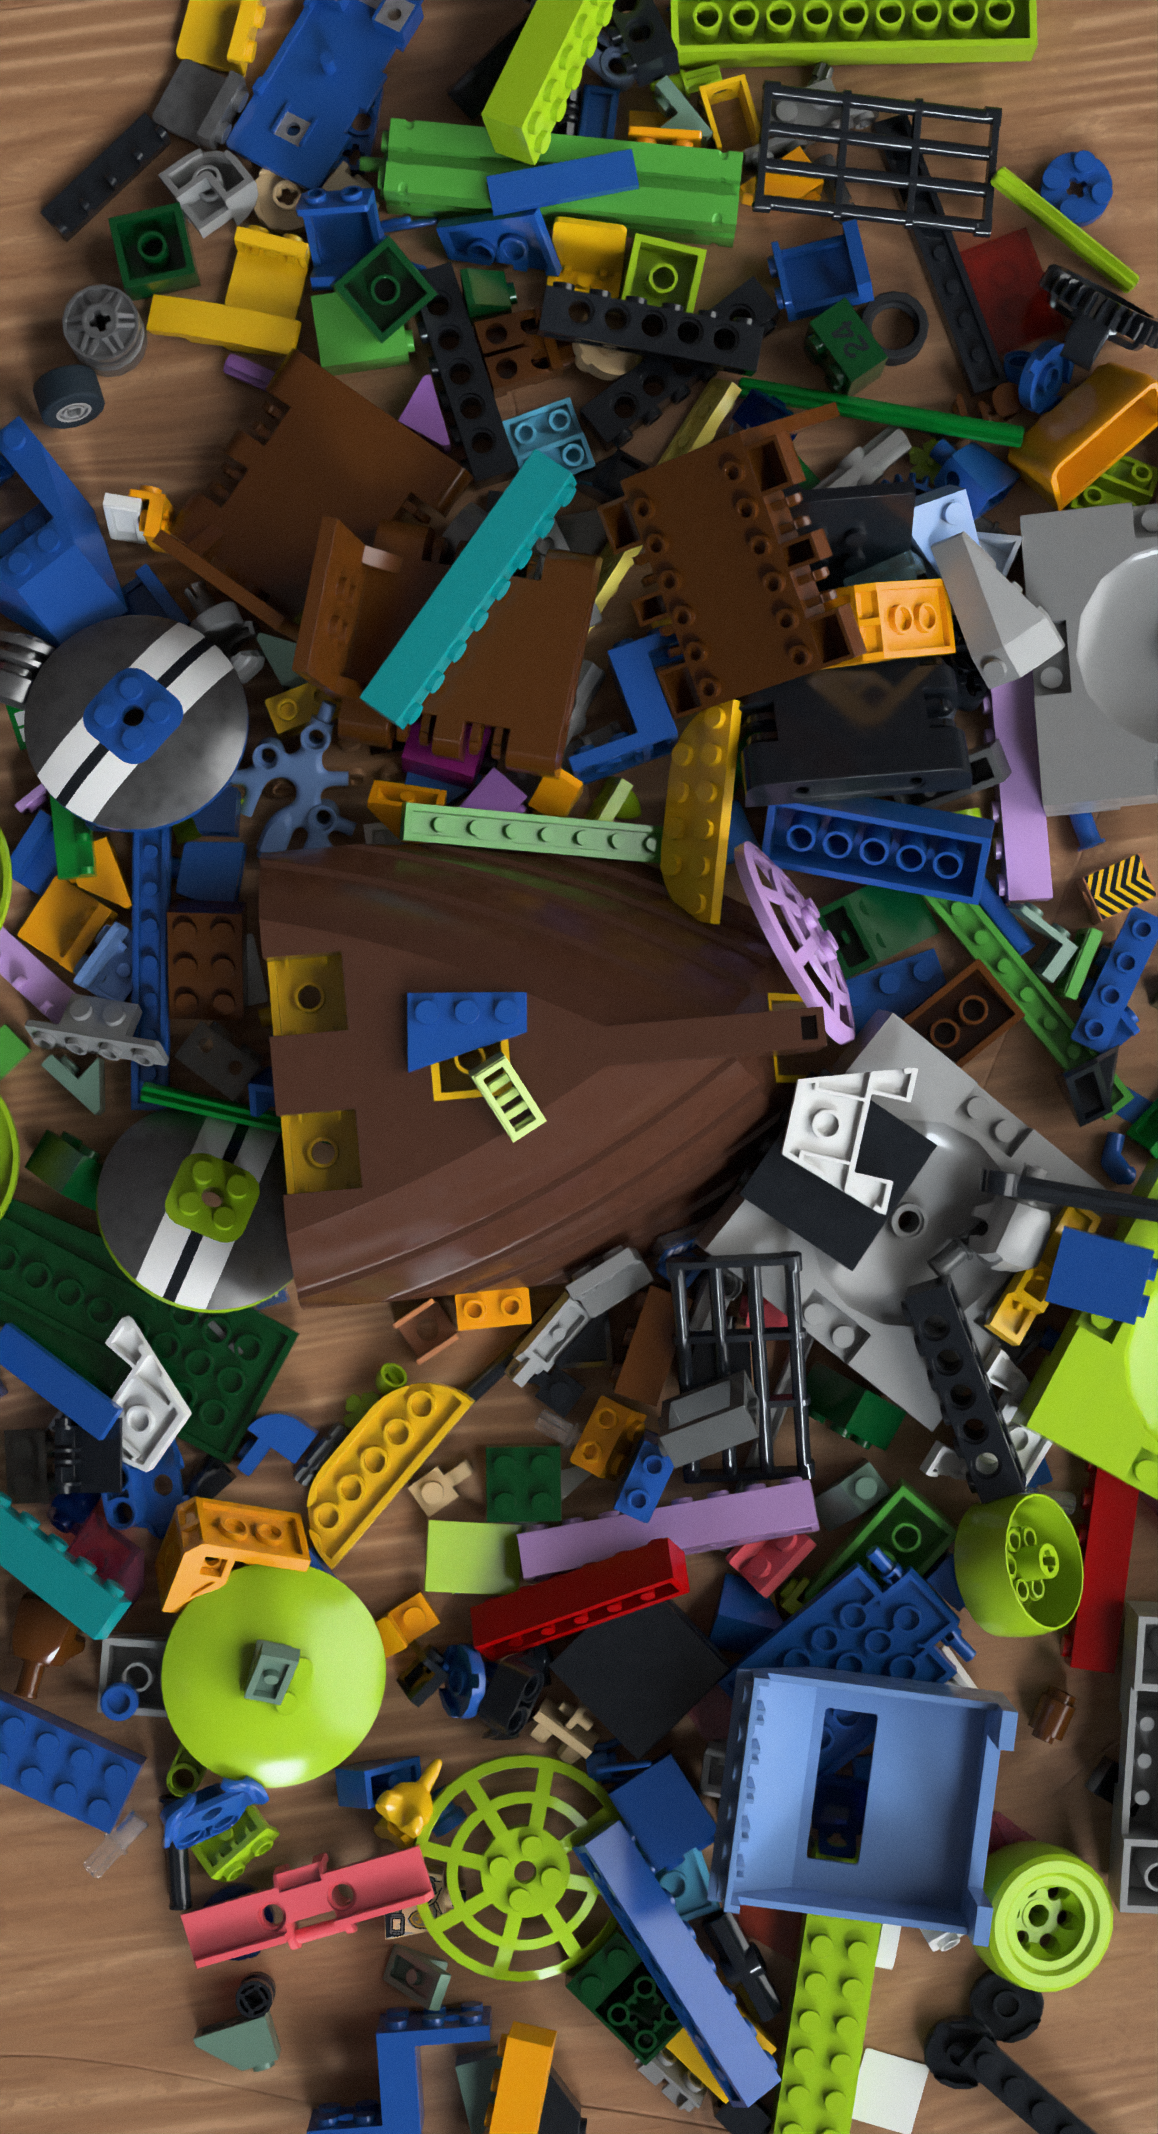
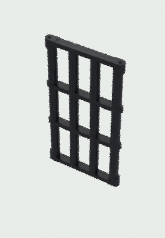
M764 80L762 85V113L756 183L752 203L753 212L770 213V211L815 215L831 217L832 221H840V218L856 219L859 221L903 225V229L920 227L972 233L973 237L990 238L994 187L990 181L996 173L1002 108L985 106L984 109L923 102V98H915L913 101L854 94L851 90L844 89L843 92L786 86L781 85L779 81ZM772 99L841 107L839 129L770 121ZM850 108L912 116L911 137L849 130ZM922 117L990 125L988 146L920 138ZM772 136L838 144L836 166L767 158L768 138ZM847 145L909 152L908 173L845 167ZM919 154L987 161L985 183L917 175ZM765 173L835 181L833 202L764 195ZM844 182L906 189L904 210L842 204ZM916 190L983 198L982 219L914 212Z
M783 1251L780 1253L681 1256L666 1259L667 1277L671 1281L675 1331L672 1334V1343L676 1344L679 1393L682 1394L694 1389L691 1344L713 1343L716 1380L731 1375L728 1342L751 1341L754 1390L760 1400L758 1437L760 1467L737 1468L736 1446L721 1451L723 1466L721 1469H700V1459L683 1465L684 1483L774 1480L789 1477L811 1479L815 1477V1460L811 1458L808 1414L811 1396L807 1394L804 1338L807 1336L806 1328L803 1327L800 1271L803 1269L801 1252ZM784 1265L788 1327L765 1328L761 1266ZM746 1267L750 1328L727 1329L723 1268ZM708 1269L712 1330H689L685 1270ZM789 1340L792 1394L770 1395L766 1341ZM793 1407L797 1465L774 1466L771 1408Z

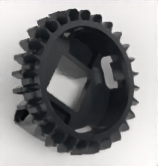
M1057 264L1048 266L1038 284L1042 289L1048 291L1046 294L1047 303L1054 310L1073 321L1064 338L1066 343L1059 356L1089 371L1106 340L1132 351H1138L1144 345L1154 349L1158 348V319L1078 273H1074Z

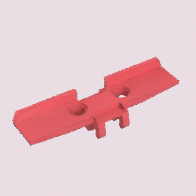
M420 1846L409 1847L327 1870V1862L329 1861L327 1853L318 1854L313 1857L312 1864L291 1870L289 1864L277 1866L273 1874L274 1886L181 1914L195 1967L198 1969L287 1942L290 1948L295 1950L301 1948L302 1943L344 1931L347 1934L357 1931V1922L428 1902L434 1898L435 1894ZM339 1884H345L353 1891L352 1901L340 1893L338 1889ZM271 1904L280 1907L283 1912L282 1922L276 1924L269 1922L264 1915L265 1907ZM335 1911L336 1918L298 1929L296 1922L298 1920Z

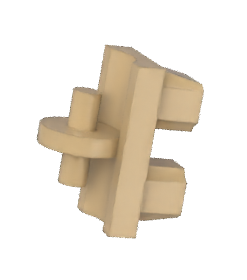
M548 1695L540 1703L529 1731V1735L540 1743H545L552 1734L563 1741L556 1753L559 1758L571 1765L581 1757L587 1759L593 1752V1747L600 1736L591 1729L594 1722L584 1715L587 1706L582 1701L574 1707L566 1700L558 1704Z

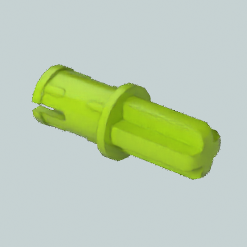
M712 64L687 72L680 69V74L669 76V78L683 96L686 95V98L689 99L690 94L698 92L700 86L721 81L722 75L718 64ZM661 79L649 84L652 92L655 91V84Z

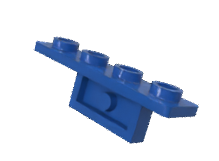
M1138 907L1131 908L1117 938L1109 942L1108 946L1102 944L1093 964L1098 966L1092 979L1089 977L1085 979L1078 995L1082 999L1078 1007L1082 1009V1012L1070 1035L1071 1040L1098 1053L1105 1052L1158 940L1157 916Z

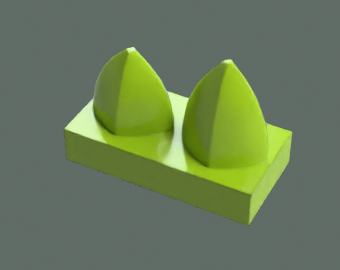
M609 776L584 819L614 822L615 817L619 819H633L641 816L642 811L639 800L631 790L634 785L623 778Z

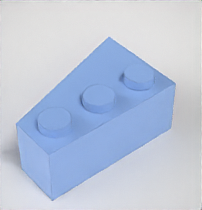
M949 484L915 497L911 550L920 562L919 565L928 579H942L931 550V546L934 543L965 531L980 546L967 492L964 488Z

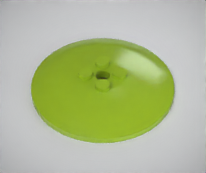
M247 1564L231 1570L224 1586L195 1597L181 1611L166 1641L161 1665V1691L165 1710L174 1732L188 1752L203 1766L221 1777L239 1781L248 1776L256 1780L264 1788L287 1787L310 1781L327 1773L351 1755L363 1741L377 1717L382 1703L386 1680V1659L382 1639L368 1609L344 1583L312 1566L308 1567L307 1572L258 1564ZM257 1640L290 1645L293 1648L300 1649L299 1663L281 1705L244 1698V1691Z

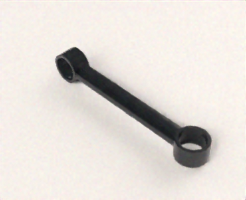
M982 1168L978 1191L1158 1223V1199Z

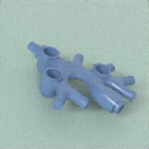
M323 700L318 714L311 716L310 721L307 722L301 733L300 740L302 745L296 752L287 754L280 740L273 737L264 738L257 744L253 752V764L246 769L237 770L230 781L232 785H242L245 788L244 802L241 804L240 813L248 817H252L262 790L270 780L275 778L288 779L296 788V798L294 801L275 812L265 824L256 845L258 858H260L261 853L286 851L293 832L297 828H304L308 833L303 849L333 847L328 838L332 831H339L352 837L357 823L341 817L339 807L334 801L321 799V793L327 787L349 785L348 771H328L322 764L323 751L328 748L333 736L332 729L334 723L331 719L337 707L333 702ZM320 730L324 737L316 738L313 736L312 731ZM272 749L276 756L269 757L265 754L264 750ZM325 810L329 812L331 817L323 818L320 816L319 811Z

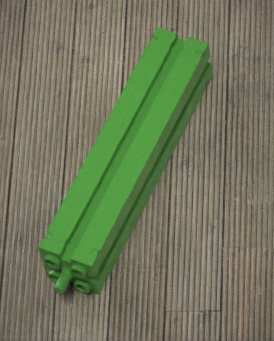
M391 118L390 130H383L381 152L384 153V158L360 156L359 171L378 173L380 201H386L388 214L402 215L407 213L414 217L450 219L493 213L486 176L632 149L639 189L541 207L539 209L547 230H553L554 219L558 216L621 224L627 228L626 237L633 238L635 233L672 242L701 245L714 243L721 247L733 248L743 152L728 151L723 153L716 149L551 133V142L545 154L540 155L536 165L533 166L495 153L486 127L419 120L408 122L406 119Z

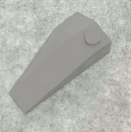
M965 531L934 543L931 546L971 658L989 689L1023 677L1065 647V643L1049 614L1040 605L1035 607L1021 593L1023 588L1015 581L1011 583L996 568V562Z

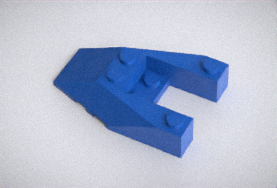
M20 416L16 417L0 430V452L40 500V503L0 534V613L57 649L63 642L84 628L103 620L126 616L130 612L116 571L111 563L108 548L101 534L94 509Z

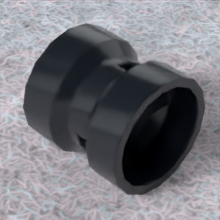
M252 1972L243 1978L235 2001L242 2015L248 2018H259L270 2010L276 1995L274 1980L263 1972Z

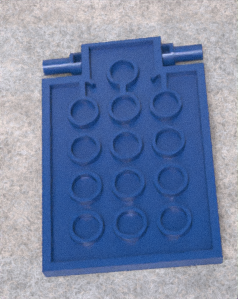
M875 1545L869 1549L866 1556L882 1572L880 1577L887 1583L885 1586L881 1587L858 1562L854 1563L732 1664L731 1668L717 1681V1684L733 1700L737 1669L821 1667L944 1684L957 1674V1668L935 1645L936 1643L941 1641L946 1647L951 1646L965 1662L972 1660L977 1652L961 1636L962 1630L958 1627L960 1618L913 1567L909 1565L904 1569L897 1561L892 1562ZM832 1708L825 1710L816 1788L874 1741L877 1721L876 1714Z

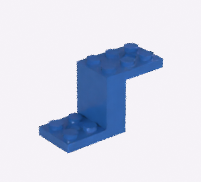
M664 626L650 630L647 633V637L636 641L633 638L620 640L612 646L613 649L607 651L609 672L633 734L629 735V732L616 734L608 739L609 743L596 748L593 744L576 749L573 752L574 756L568 757L570 774L582 781L583 786L672 754V750L678 742V731L654 669L682 660L684 655L681 654L669 659L667 650L679 644L676 634L667 637L660 635L658 628Z
M469 2001L462 2003L461 2008L446 2009V2005L441 2004L439 2011L427 2010L426 2008L422 2011H409L407 2007L387 2009L386 2013L380 2014L376 2031L381 2104H378V2101L373 2099L361 2100L356 2102V2106L341 2107V2104L337 2102L323 2103L318 2106V2109H313L307 2134H422L425 2110L420 2046L490 2041L492 2029L491 2005L483 2006V2002Z

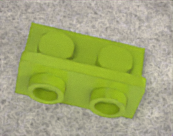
M252 1804L247 1806L240 1819L231 1828L191 1846L190 1849L210 1878L226 1883L240 1877L246 1869L245 1866L252 1859L268 1852L274 1844L273 1841L280 1833L276 1827L266 1822L256 1806Z

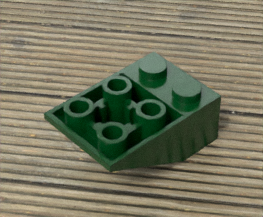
M868 885L818 909L820 925L824 932L829 930L838 944L839 950L836 951L837 960L845 980L940 933L922 895Z
M617 1923L613 1932L593 1954L582 1963L574 1966L565 1975V1987L645 2066L683 2028L619 1923Z

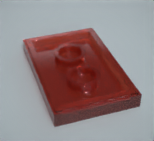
M1026 227L959 252L998 356L1064 331L1065 325L1060 313L1047 303L1046 294L1048 291L1042 289L1038 284L1044 272Z

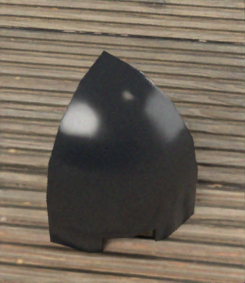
M207 1454L187 1476L184 1494L189 1495L190 1498L196 1496L213 1499L237 1476L223 1461Z

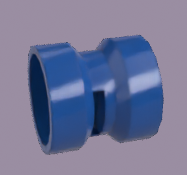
M446 1785L431 1793L432 1801ZM451 1801L442 1811L432 1829L437 1838L445 1835L465 1820L467 1815L462 1807L456 1806Z

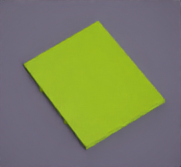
M428 1520L424 1591L448 1592L453 1595L455 1593L487 1594L488 1596L507 1595L515 1592L519 1588L520 1552L517 1534L522 1533V1525Z

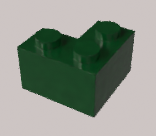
M47 1129L26 1163L25 1168L58 1193L96 1211L97 1186L105 1163L99 1160L101 1154L83 1144L82 1140L66 1131H63L61 1136Z
M818 1361L814 1363L806 1378L807 1394L811 1396V1404L808 1405L809 1417L821 1424H824L827 1418L832 1421L829 1429L847 1439L850 1437L851 1441L867 1450L873 1444L886 1451L906 1416V1411Z

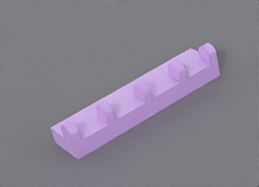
M2 926L0 930V974L51 1022L59 1024L71 994L77 993Z

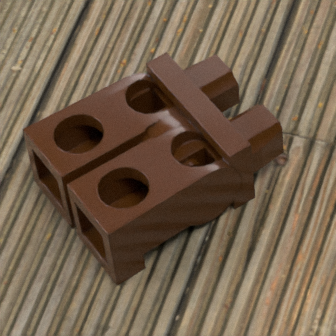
M540 306L534 307V309L474 322V335L495 399L507 395V392L542 383L549 379L560 378L564 369L576 365V355L573 351L572 342L557 345L555 339L536 336Z

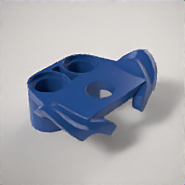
M175 1439L153 1470L144 1472L122 1462V1469L126 1474L125 1482H122V1493H101L105 1517L111 1527L117 1530H125L130 1527L148 1528V1531L153 1536L164 1539L176 1506L191 1499L189 1495L184 1494L180 1469L184 1468V1460ZM160 1474L167 1475L172 1480L173 1488L168 1495L158 1493L155 1488V1480ZM124 1502L132 1509L131 1519H128L123 1513Z
M248 1776L239 1781L223 1777L221 1784H213L192 1794L188 1793L187 1796L172 1802L159 1815L165 1826L162 1838L163 1849L169 1848L172 1841L177 1849H186L228 1830L237 1823L247 1806L252 1804L263 1805L269 1801L266 1790L260 1783Z

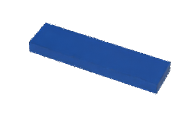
M632 149L486 176L493 216L639 189Z
M5 1323L0 1331V1364L96 1439H105L123 1411V1408L13 1323Z

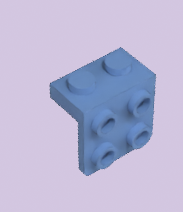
M116 921L112 926L106 924L95 939L98 946L90 956L85 954L76 964L73 970L76 974L73 982L89 990L99 998L127 1002L132 995V930Z

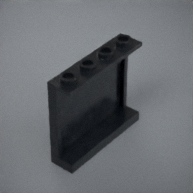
M822 1068L819 1069L817 1074L810 1071L806 1078L833 1076L834 1074ZM870 1100L855 1172L893 1181L886 1215L880 1214L780 1154L791 1108L790 1102L778 1119L782 1126L776 1135L773 1136L769 1133L759 1146L757 1153L761 1157L752 1168L747 1165L738 1177L735 1184L740 1186L736 1194L836 1260L837 1263L846 1269L853 1271L937 1147V1144Z

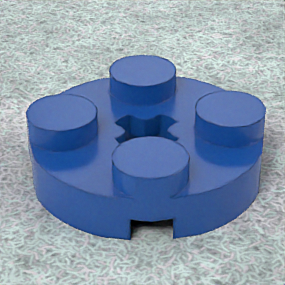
M1085 150L1069 152L1058 156L1047 166L1040 181L1039 195L1077 226L1084 227L1099 219L1105 211L1113 195L1112 179L1106 166L1099 159L1095 158L1093 153ZM1070 182L1083 185L1082 197L1078 198L1076 194L1069 195L1067 193Z

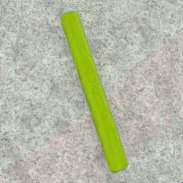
M1002 166L996 171L990 181L993 187L1121 291L1129 293L1134 289L1140 279L1138 274L1006 167Z

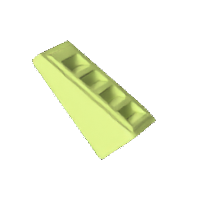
M502 1052L496 1053L468 1072L513 1143L547 1121ZM502 1067L505 1073L485 1084L483 1079ZM508 1082H512L514 1085L512 1088L494 1098L492 1095L494 1091ZM518 1095L521 1096L522 1101L507 1111H502L501 1107ZM529 1108L532 1114L512 1126L509 1120Z

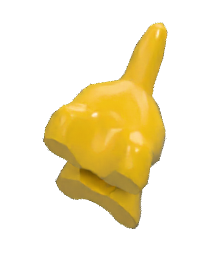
M441 1759L433 1760L416 1782H400L379 1796L375 1808L383 1817L374 1826V1832L379 1838L389 1839L399 1850L413 1847L415 1838L421 1834L423 1827L429 1823L433 1813L430 1791L439 1775L442 1766Z

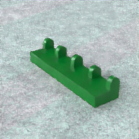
M50 795L58 879L68 880L96 877L97 868L93 831L85 825L86 821L70 813Z

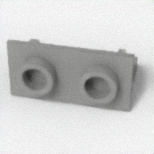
M664 2047L646 2066L635 2056L633 2061L637 2064L636 2069L655 2086L664 2078L668 2081L663 2086L661 2092L677 2108L690 2112L695 2106L697 2108L701 2106L708 2087L669 2049Z

